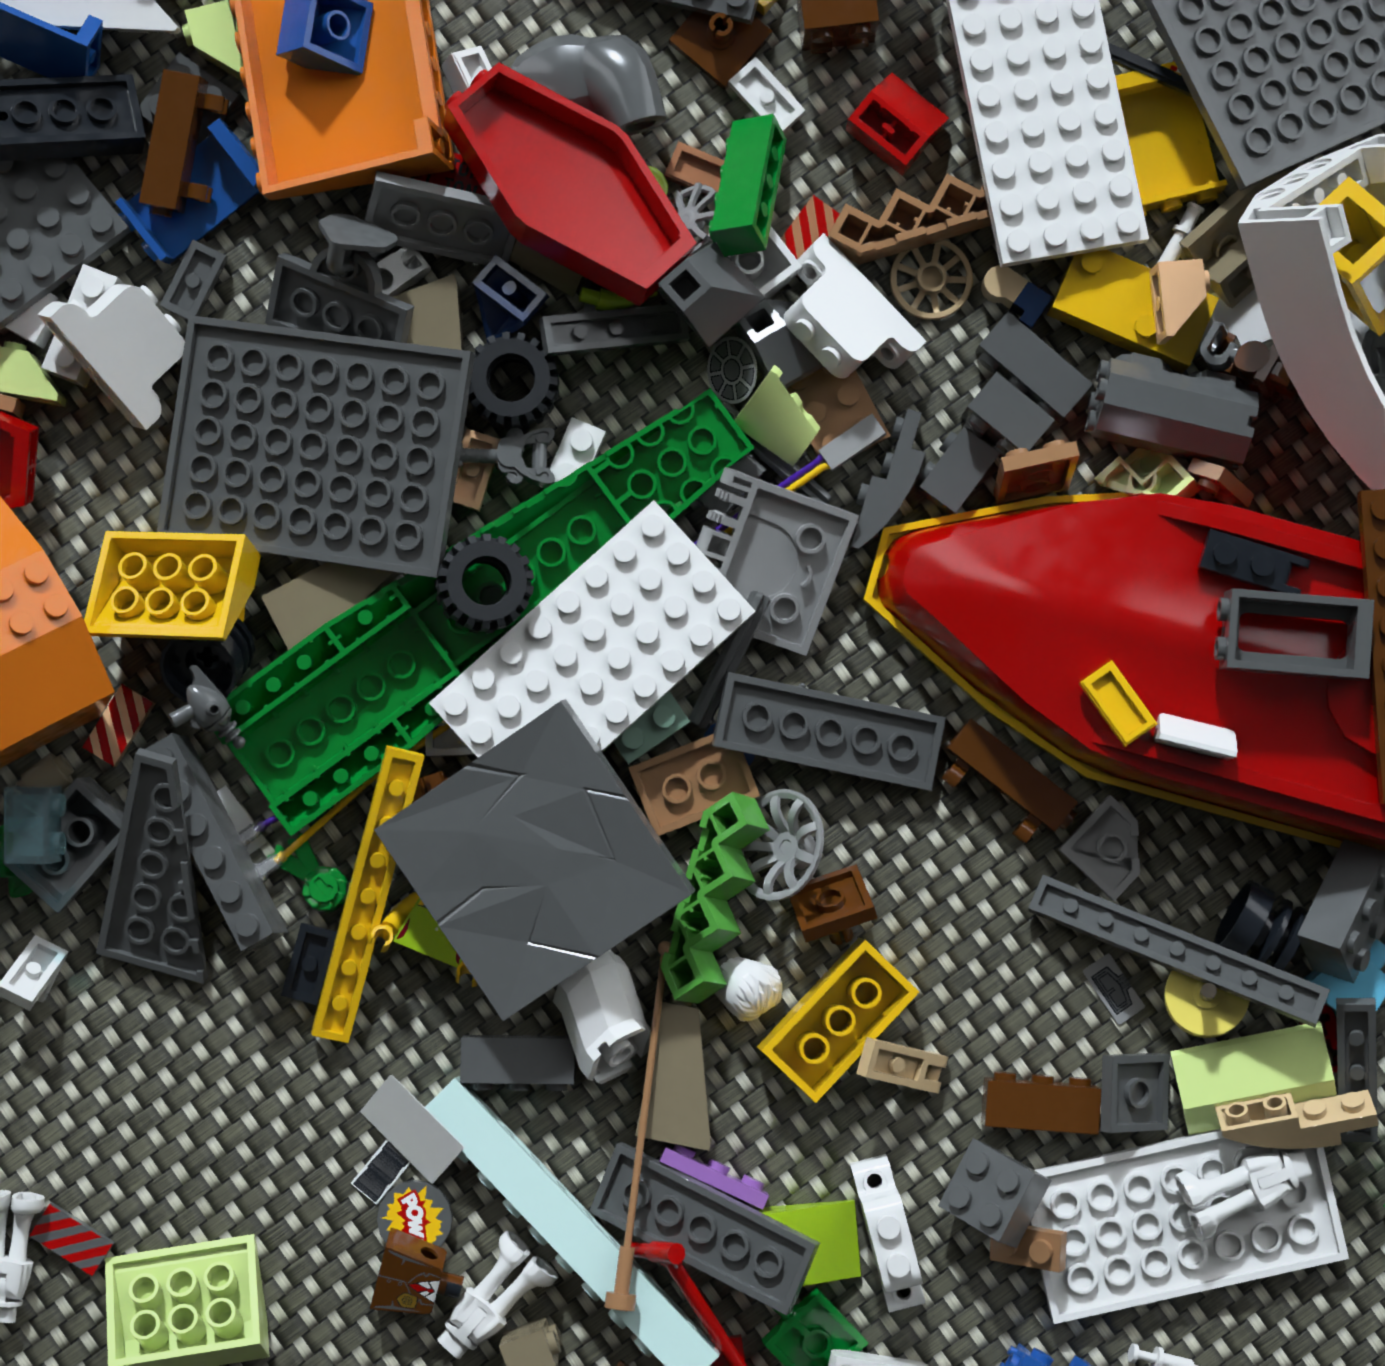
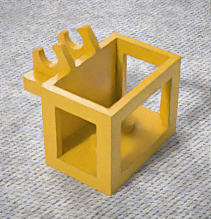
M1349 176L1319 205L1343 204L1352 242L1333 253L1342 291L1348 309L1380 337L1385 332V309L1380 313L1373 309L1360 282L1385 260V206Z

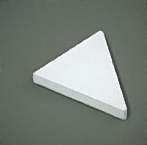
M0 0L1 3L58 28H66L67 30H80L88 15H92L103 20L102 30L135 33L169 32L170 34H178L182 31L155 0Z

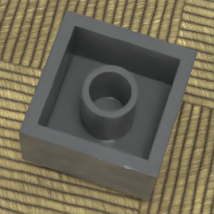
M998 372L992 376L960 417L965 421L963 427L978 438L984 437L994 445L993 449L1000 453L998 456L1000 459L1001 457H1006L1005 454L1014 449L1027 448L1029 451L1055 420Z
M973 1138L938 1206L994 1240L1017 1248L1052 1180L995 1147Z

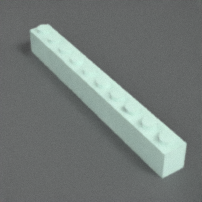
M460 1076L454 1078L425 1108L464 1146V1149L457 1157L464 1163L470 1160L480 1170L476 1174L479 1180L489 1190L492 1191L495 1187L506 1198L503 1204L508 1211L516 1218L522 1215L532 1225L529 1232L541 1245L545 1246L549 1243L558 1253L555 1256L557 1262L568 1273L571 1274L575 1271L585 1281L581 1286L593 1300L597 1302L601 1298L605 1302L606 1291H614L619 1248L621 1245L473 1090L469 1089V1085L467 1083H460ZM633 1259L629 1294L637 1295L635 1311L611 1309L608 1312L610 1318L621 1329L627 1326L637 1336L634 1342L638 1348L649 1358L654 1354L664 1366H710L720 1356L718 1347Z

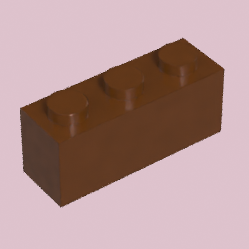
M994 1071V1078L984 1077L981 1123L984 1126L1099 1135L1101 1088L1091 1085L1092 1079L1069 1077V1083L1054 1082V1076L1031 1074V1081L1017 1080V1073Z

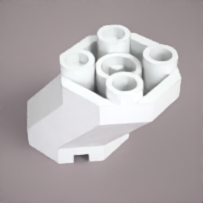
M611 949L558 984L553 1003L562 1014L578 1066L588 1080L593 1081L594 1078L600 1084L625 1074L633 1067L629 1060L636 1053L642 1058L648 1052L651 1028L646 1023L628 966Z

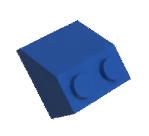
M285 0L276 55L306 69L353 75L362 74L373 3L367 0Z

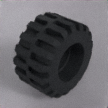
M502 332V337L495 338L494 335L488 337V343L483 346L479 344L475 348L476 353L469 392V400L473 408L484 421L490 422L491 426L498 429L499 427H504L506 431H509L511 428L526 430L530 428L529 425L535 422L537 424L541 423L544 420L543 416L546 413L550 414L552 412L554 401L558 400L560 380L552 356L545 357L541 342L534 337L532 340L527 338V335L518 332L517 336H513L510 332ZM517 362L524 364L531 369L534 375V386L530 393L523 399L513 402L498 399L492 392L490 385L495 371L507 363Z
M482 534L481 537H475V535L467 537L465 541L461 543L459 541L454 545L441 562L435 581V590H437L438 594L436 600L438 606L442 605L445 617L447 619L452 618L456 622L454 625L462 629L465 627L470 629L469 632L476 634L479 631H484L485 634L494 633L495 630H502L508 627L528 606L529 598L532 596L534 589L531 586V581L534 579L533 570L529 571L527 565L530 562L527 556L522 557L518 552L520 548L515 543L512 546L507 544V538L499 536L495 539L491 538V534ZM479 563L488 564L501 573L505 581L506 591L499 602L494 605H481L472 601L466 595L462 585V577L471 565Z

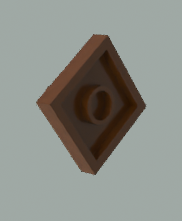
M693 11L669 39V44L721 88L726 90L729 86L728 81L751 61L772 36V30L755 16L752 25L733 21L730 17L726 19L727 15L724 13H716L711 16Z
M857 864L811 879L800 892L789 898L806 943L829 935L832 944L840 945L842 941L839 931H842L847 943L853 938L851 927L878 918Z

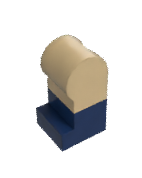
M1000 265L988 270L981 283V291L988 301L1002 303L1020 316L1019 321L1028 329L1032 328L1053 298L1009 267L1000 268Z

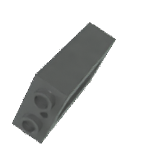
M1232 588L1224 592V598L1220 597L1218 600L1217 621H1222L1221 637L1217 636L1215 639L1214 659L1220 660L1219 670L1354 681L1369 679L1374 600ZM1244 613L1343 621L1347 625L1345 656L1342 659L1242 651L1238 646L1240 617Z

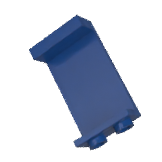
M0 2V57L48 78L95 76L100 68L103 20L88 15L77 35H74Z
M220 118L207 127L212 134L196 147L190 183L207 185L209 188H213L211 204L187 199L184 214L173 212L172 218L149 214L150 207L139 203L141 191L129 201L121 197L115 201L122 211L118 215L127 224L131 232L135 230L139 232L145 240L141 243V246L153 261L159 259L170 265L188 250L192 240L199 242L260 193L256 184V173L259 172L258 163L228 124Z

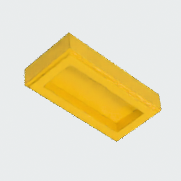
M1112 660L1079 683L1123 747H1126L1158 724Z

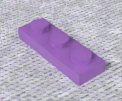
M675 1144L671 1148L665 1145L659 1162L762 1210L764 1209L769 1194L762 1190L764 1183L745 1174L742 1180L728 1174L730 1167L710 1158L708 1164L695 1159L696 1151L686 1146Z

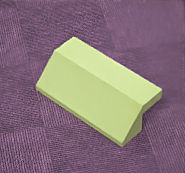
M1320 1021L1317 1022L1315 1028L1303 1024L1170 1051L1188 1135L1220 1129L1216 1106L1290 1092L1294 1103L1337 1096L1335 1079Z

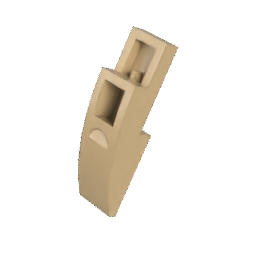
M1369 1090L1349 1092L1300 1103L1293 1102L1290 1092L1215 1107L1224 1138L1259 1147L1307 1149L1342 1145L1340 1133L1379 1126L1377 1113Z

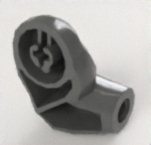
M568 34L549 37L520 54L511 66V69L616 124L628 136L654 129L667 120L657 76L648 54L626 35H605L590 38Z

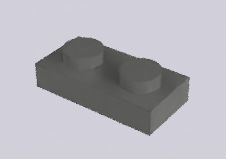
M192 240L160 306L188 320L189 315L200 316L228 257Z

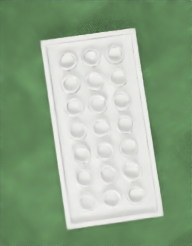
M946 0L1000 268L1146 243L1149 240L1099 0Z
M653 500L430 701L429 704L477 757H480L549 708L566 699L599 749L603 752L751 618L756 611Z
M1221 1129L1035 1169L1036 1172L1052 1181L1030 1222V1226L1067 1232L1065 1270L1058 1273L1040 1269L1053 1324L1349 1259L1324 1147L1302 1149L1310 1166L1312 1177L1299 1181V1188L1293 1189L1285 1197L1265 1210L1255 1205L1233 1214L1217 1226L1216 1232L1211 1239L1200 1241L1195 1234L1189 1220L1188 1211L1200 1206H1211L1227 1200L1246 1190V1187L1235 1188L1209 1199L1202 1205L1190 1208L1178 1191L1175 1175L1188 1171L1198 1179L1208 1180L1238 1168L1244 1157L1262 1153H1276L1280 1150H1285L1286 1153L1297 1149L1259 1147L1224 1138Z

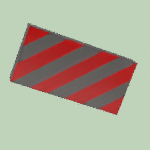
M53 1202L48 1205L29 1235L91 1276L96 1274L115 1244L113 1240Z

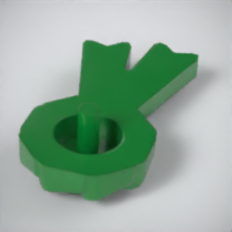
M288 839V844L291 845L297 839ZM307 840L294 851L298 859L291 854L278 865L304 882L302 895L315 911L333 912L345 903L349 882L337 868L320 866L311 844ZM277 844L275 847V853L268 855L267 859L269 860L272 857L275 858L280 853H282L285 850V848Z

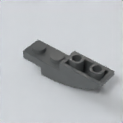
M907 409L904 418L897 416L891 438L897 439L893 453L886 452L880 473L887 475L886 479L872 475L869 485L861 484L856 504L862 506L850 539L849 551L856 553L867 545L888 524L910 492L926 452L912 449L922 412Z

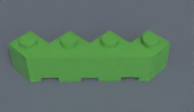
M731 792L703 811L699 827H703L697 849L692 850L686 872V877L696 891L677 905L671 926L674 934L668 953L664 952L660 968L674 999L678 1001L699 1004L727 986L713 954L715 950L741 934L727 900L756 882L741 849L770 829L756 799L735 792Z

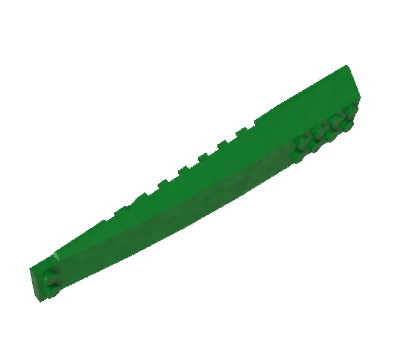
M709 388L682 409H674L607 450L593 461L576 469L570 475L555 482L539 494L519 504L508 513L470 535L481 537L482 534H491V538L497 539L499 536L507 538L506 543L511 546L515 543L520 548L518 551L522 557L526 555L530 562L527 566L529 571L533 570L534 579L531 581V586L534 587L533 594L529 598V604L526 609L508 627L502 630H495L494 633L485 634L484 631H479L476 634L469 632L470 629L458 628L454 625L456 622L452 618L447 619L445 617L442 605L438 606L436 600L438 594L437 590H435L437 578L406 574L366 600L364 599L323 624L227 696L226 700L232 709L230 721L237 722L235 728L241 730L238 736H242L245 739V746L243 748H235L232 743L233 741L226 743V737L219 738L218 731L214 732L223 745H227L270 802L269 808L289 835L293 836L380 772L386 745L409 750L443 721V718L434 710L429 702L653 500L672 520L675 519L721 478L724 467L730 468L755 449L712 389ZM452 545L445 551V556L454 545ZM481 563L474 564L463 574V589L472 601L481 605H494L503 598L506 591L505 581L501 573L493 566Z

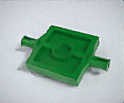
M817 1287L799 1304L794 1305L790 1314L785 1315L773 1309L781 1318L778 1324L761 1339L763 1344L784 1366H828L831 1350L841 1349L860 1352L869 1344L867 1339Z

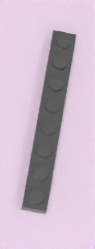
M1042 875L1028 907L1030 913L1205 984L1212 983L1220 990L1314 1028L1317 1025L1330 989L1045 875Z

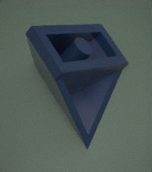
M497 255L490 260L472 282L476 291L486 340L492 335L495 338L502 337V332H510L512 334L525 326L550 297L545 291Z

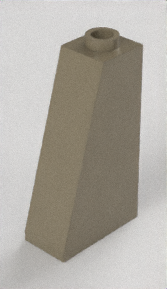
M454 274L393 296V298L414 306L407 343L464 350L460 287ZM467 405L466 418L469 417L468 405Z
M327 562L261 596L289 650L323 624L379 592L400 573Z
M671 994L670 1000H662L645 1138L710 1151L711 1137L699 1006H694L690 1002L675 1000ZM639 1113V1118H638V1123H637V1128H636V1134H635V1136H637V1137H638L640 1113Z

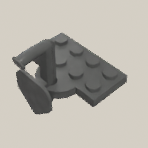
M335 213L319 221L318 227L327 240L329 247L323 249L314 258L312 263L286 252L277 256L265 324L407 343L414 306L382 293V277L375 262L386 256L397 245L398 237L396 234L355 216Z

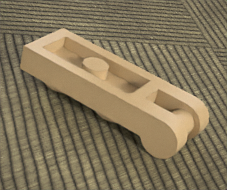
M866 1037L856 1074L866 1078L939 1094L942 1082L938 1080L942 1068L947 1066L949 1057L931 1051Z

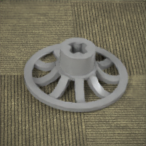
M778 789L768 792L756 800L760 810L770 803V812L778 829L768 825L770 830L764 835L770 838L769 842L753 841L741 849L743 855L745 851L768 852V856L755 861L749 866L753 877L759 871L773 866L764 879L763 889L755 883L746 889L754 896L769 901L785 900L800 892L815 874L824 846L822 819L812 801L802 793L790 789ZM781 799L795 800L788 813V822L783 817L780 809ZM805 807L810 813L813 822L799 828L798 815L801 809ZM816 832V842L810 835L811 833ZM808 867L802 878L797 881L794 869L802 870ZM784 871L783 876L789 888L773 892L776 878Z

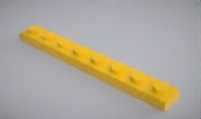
M386 745L312 1026V1036L349 1043L376 938H374L369 945L368 939L372 930L381 923L396 866L395 860L374 829L412 804L424 761V754Z

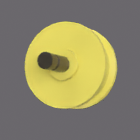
M1173 970L1166 982L1164 1000L1167 1012L1172 1021L1181 1030L1192 1036L1215 1038L1230 1032L1243 1019L1249 1006V1001L1220 990L1212 983L1205 984Z

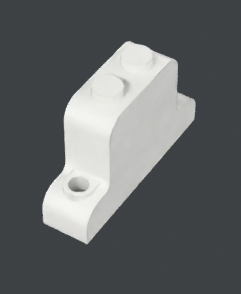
M824 233L797 259L802 266L797 274L807 285V291L785 312L784 322L795 337L835 377L847 378L870 356H875L888 368L897 369L927 342Z
M125 284L113 285L87 310L74 299L69 303L60 301L49 303L37 314L38 317L130 424L147 430L159 419L162 410L160 398L152 389V386L183 356L185 341L179 334L181 331L180 325L169 314L164 315L155 305L158 299L144 285L141 287Z
M883 1154L850 1163L888 1312L924 1304L925 1298L921 1286L923 1281L903 1204L894 1183L887 1155ZM871 1174L881 1176V1183L877 1187H871L867 1184V1179ZM910 1288V1294L907 1297L900 1298L896 1295L897 1290Z

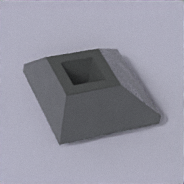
M714 242L686 258L658 283L659 294L708 348L765 299L763 294L728 256L724 257L719 246Z
M765 299L736 324L737 337L749 345L755 356L757 368L763 376L766 377L772 367L776 365L783 372L779 378L785 388H788L824 366L785 325L784 314L795 302Z

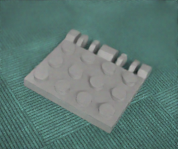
M724 467L720 482L747 493L744 497L723 488L716 489L714 496L724 502H731L741 506L740 512L736 519L722 511L709 510L706 518L731 527L733 531L730 535L724 531L703 525L696 546L704 555L721 561L720 566L715 567L746 601L753 590L761 592L770 598L771 602L753 636L754 638L807 656L859 516L737 470Z

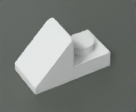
M35 935L0 981V997L29 1011L36 1001L44 1002L68 955V951Z

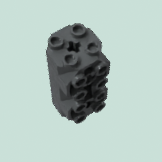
M1135 352L1122 354L1115 359L1111 358L1109 361L1101 359L1096 375L1097 389L1096 392L1091 391L1086 407L1088 417L1085 432L1090 433L1091 437L1188 460L1197 458L1235 471L1244 463L1255 429L1251 427L1252 417L1257 418L1259 410L1258 392L1246 390L1243 383L1236 376L1207 369L1202 372L1195 371L1188 376L1173 373L1170 366L1163 359Z

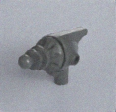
M191 665L189 670L193 675V682L186 691L188 704L168 714L171 724L176 728L189 721L192 728H204L208 732L218 731V737L222 738L225 736L226 743L233 741L232 743L235 748H243L245 746V739L242 736H238L241 730L235 728L237 722L230 721L232 709L228 701L197 665Z

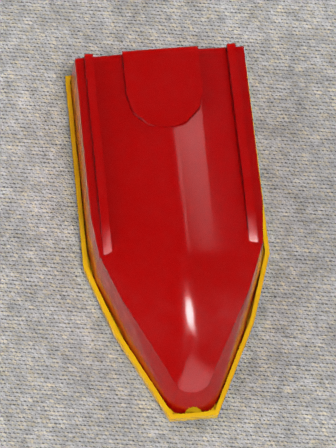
M1123 492L1045 496L883 528L863 601L986 712L1084 778L1338 849L1343 839L1385 851V804H1380L1370 674L1369 679L1354 681L1219 670L1220 660L1214 659L1215 639L1217 636L1221 637L1222 621H1217L1219 598H1224V592L1232 588L1258 591L1270 590L1197 568L1207 533L1212 529L1310 560L1308 569L1293 565L1287 585L1302 590L1301 594L1365 599L1361 543L1359 540L1232 505L1163 493L1131 496ZM1244 613L1240 617L1238 646L1242 651L1342 659L1346 653L1347 625L1343 621ZM1112 660L1156 722L1159 714L1165 713L1230 729L1236 734L1237 757L1225 760L1156 743L1153 740L1155 727L1126 747H1123L1079 683Z

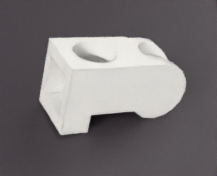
M405 247L395 253H391L377 263L382 277V293L391 297L402 293L419 282L431 270V267L419 250Z

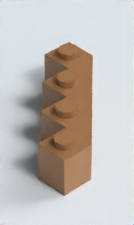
M946 174L930 205L896 188L879 220L845 204L828 238L849 260L860 265L992 226L984 185L979 190Z

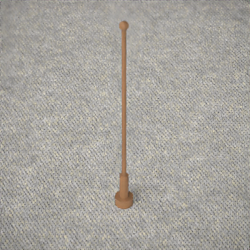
M663 941L658 945V952L661 956L624 1246L619 1248L614 1291H606L604 1304L605 1308L621 1311H635L637 1295L629 1294L635 1247H631L665 985V977L660 966L664 952L668 953L671 943L668 941Z

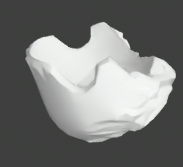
M739 956L728 959L727 962L720 966L727 986L717 991L715 995L740 1021L745 1022L758 1019L761 1014L766 1013L769 1009L780 1003L782 998V981L778 970L773 966Z

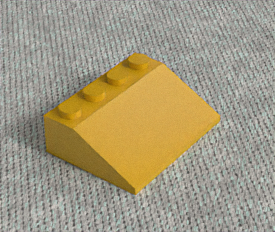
M106 531L84 618L91 636L226 641L254 590L261 554L245 534Z

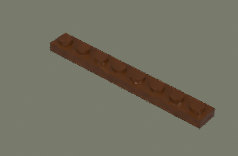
M1385 489L1357 492L1364 597L1365 599L1374 600L1370 679L1380 804H1385Z

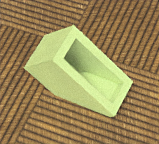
M224 0L185 10L188 23L182 24V29L187 45H193L200 57L241 80L240 67L243 66V59L235 42V32L238 31L237 20L232 14L229 1Z
M4 341V346H0V394L21 400L65 407L66 398L47 371L41 368L42 364L38 358L29 351H26L27 346L16 342Z

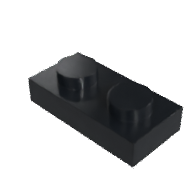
M304 922L301 923L281 996L313 1005L319 1004L337 931Z

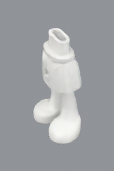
M1302 1149L1286 1153L1285 1150H1280L1276 1153H1262L1244 1157L1238 1168L1208 1180L1198 1179L1192 1173L1183 1171L1175 1175V1182L1182 1199L1190 1208L1202 1205L1209 1199L1241 1186L1246 1187V1190L1227 1200L1211 1206H1200L1188 1211L1189 1220L1195 1234L1200 1241H1205L1214 1236L1217 1226L1226 1218L1255 1205H1258L1263 1210L1269 1208L1293 1189L1299 1188V1181L1312 1177V1172Z
M0 1190V1323H15L17 1307L23 1305L22 1298L26 1291L34 1263L31 1259L27 1258L28 1235L34 1215L40 1213L45 1207V1197L41 1194L17 1192L12 1195L11 1200V1191ZM11 1202V1210L14 1213L13 1234L9 1254H5L6 1222Z
M506 1230L499 1238L500 1255L497 1263L475 1288L466 1287L457 1300L450 1318L444 1323L446 1329L437 1338L438 1342L457 1359H460L468 1349H476L477 1345L498 1333L507 1324L505 1315L525 1293L537 1286L549 1287L558 1278L556 1271L550 1264L539 1256H533L513 1283L494 1301L491 1298L494 1292L508 1275L530 1255V1249L518 1235L509 1230Z

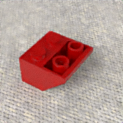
M892 72L870 91L851 114L845 131L903 176L948 122L949 117Z

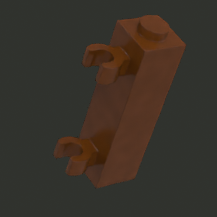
M163 69L139 203L150 207L149 214L172 218L173 212L184 214L187 199L211 204L213 188H209L207 185L190 183L203 110L227 115L229 100H226L223 96L207 94L209 82L201 76Z
M972 718L964 723L946 746L945 750L957 759L941 779L953 788L970 768L1021 808L1027 815L1012 832V835L1021 842L1027 843L1040 824L1050 832H1055L1058 827L1065 830L1077 815L1073 808L1078 802Z

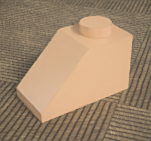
M1203 259L1158 262L1149 271L1157 345L1165 344L1207 296L1210 290V275L1208 270H1204Z

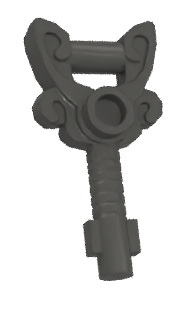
M511 428L507 432L506 438H502L499 441L497 449L463 448L462 443L458 468H462L463 463L497 464L498 472L501 475H507L506 480L510 486L517 487L525 480L530 484L547 488L555 483L554 474L547 468V447L552 443L555 431L552 428H541L524 435L521 429ZM526 447H532V468L526 467L521 457Z

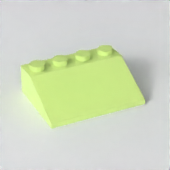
M254 1234L105 1258L108 1366H219L270 1357L268 1321Z

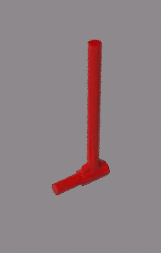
M652 1241L650 1243L632 1242L631 1247H635L634 1258L648 1259L651 1262L660 1263L666 1267L728 1365L747 1366L682 1265L685 1258L683 1245L662 1241Z

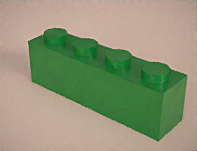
M774 114L733 121L730 137L726 139V156L724 164L720 167L721 181L719 191L715 193L713 220L709 222L710 238L714 243H717L724 257L764 251L767 248L787 142Z

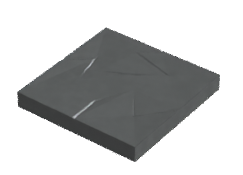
M566 699L549 708L374 829L502 1021L548 992L696 891Z

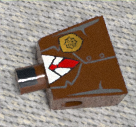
M390 1228L370 1309L430 1314L432 1313L436 1294L459 1299L464 1276L443 1271L447 1254L444 1248L398 1229Z

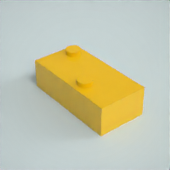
M1101 250L1072 255L1047 312V316L1128 351L1163 359L1172 370L1183 373L1191 365L1219 298L1207 293L1205 299L1177 333L1165 344L1157 345L1149 276L1151 268L1109 250Z
M858 938L756 1047L811 1100L817 1103L861 1056L866 1037L876 1039L918 995L919 991L869 942Z

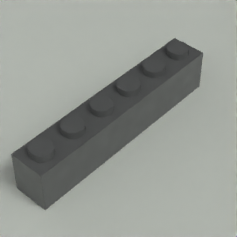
M171 733L147 747L145 750L177 758L189 848L240 950L257 951L289 933L189 736Z

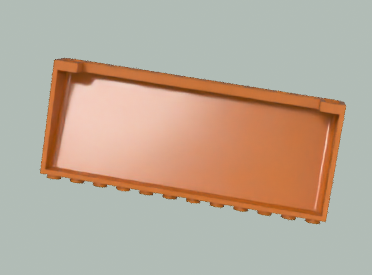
M229 0L232 14L237 19L238 31L235 32V42L243 59V66L240 67V77L248 93L249 101L245 103V111L253 127L254 137H251L250 145L254 157L258 160L259 172L256 173V184L262 195L272 201L369 185L374 183L376 171L411 178L454 170L455 160L452 141L443 127L446 103L429 0H367L373 3L363 73L360 75L306 69L277 56L276 52L285 0Z

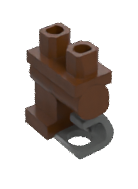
M1214 322L1200 346V353L1209 370L1236 376L1246 389L1262 394L1265 400L1275 404L1279 396L1294 403L1298 400L1299 394L1283 366L1275 345H1272L1270 350H1268L1265 344L1254 340L1248 341L1241 346L1237 336L1229 333L1223 322Z

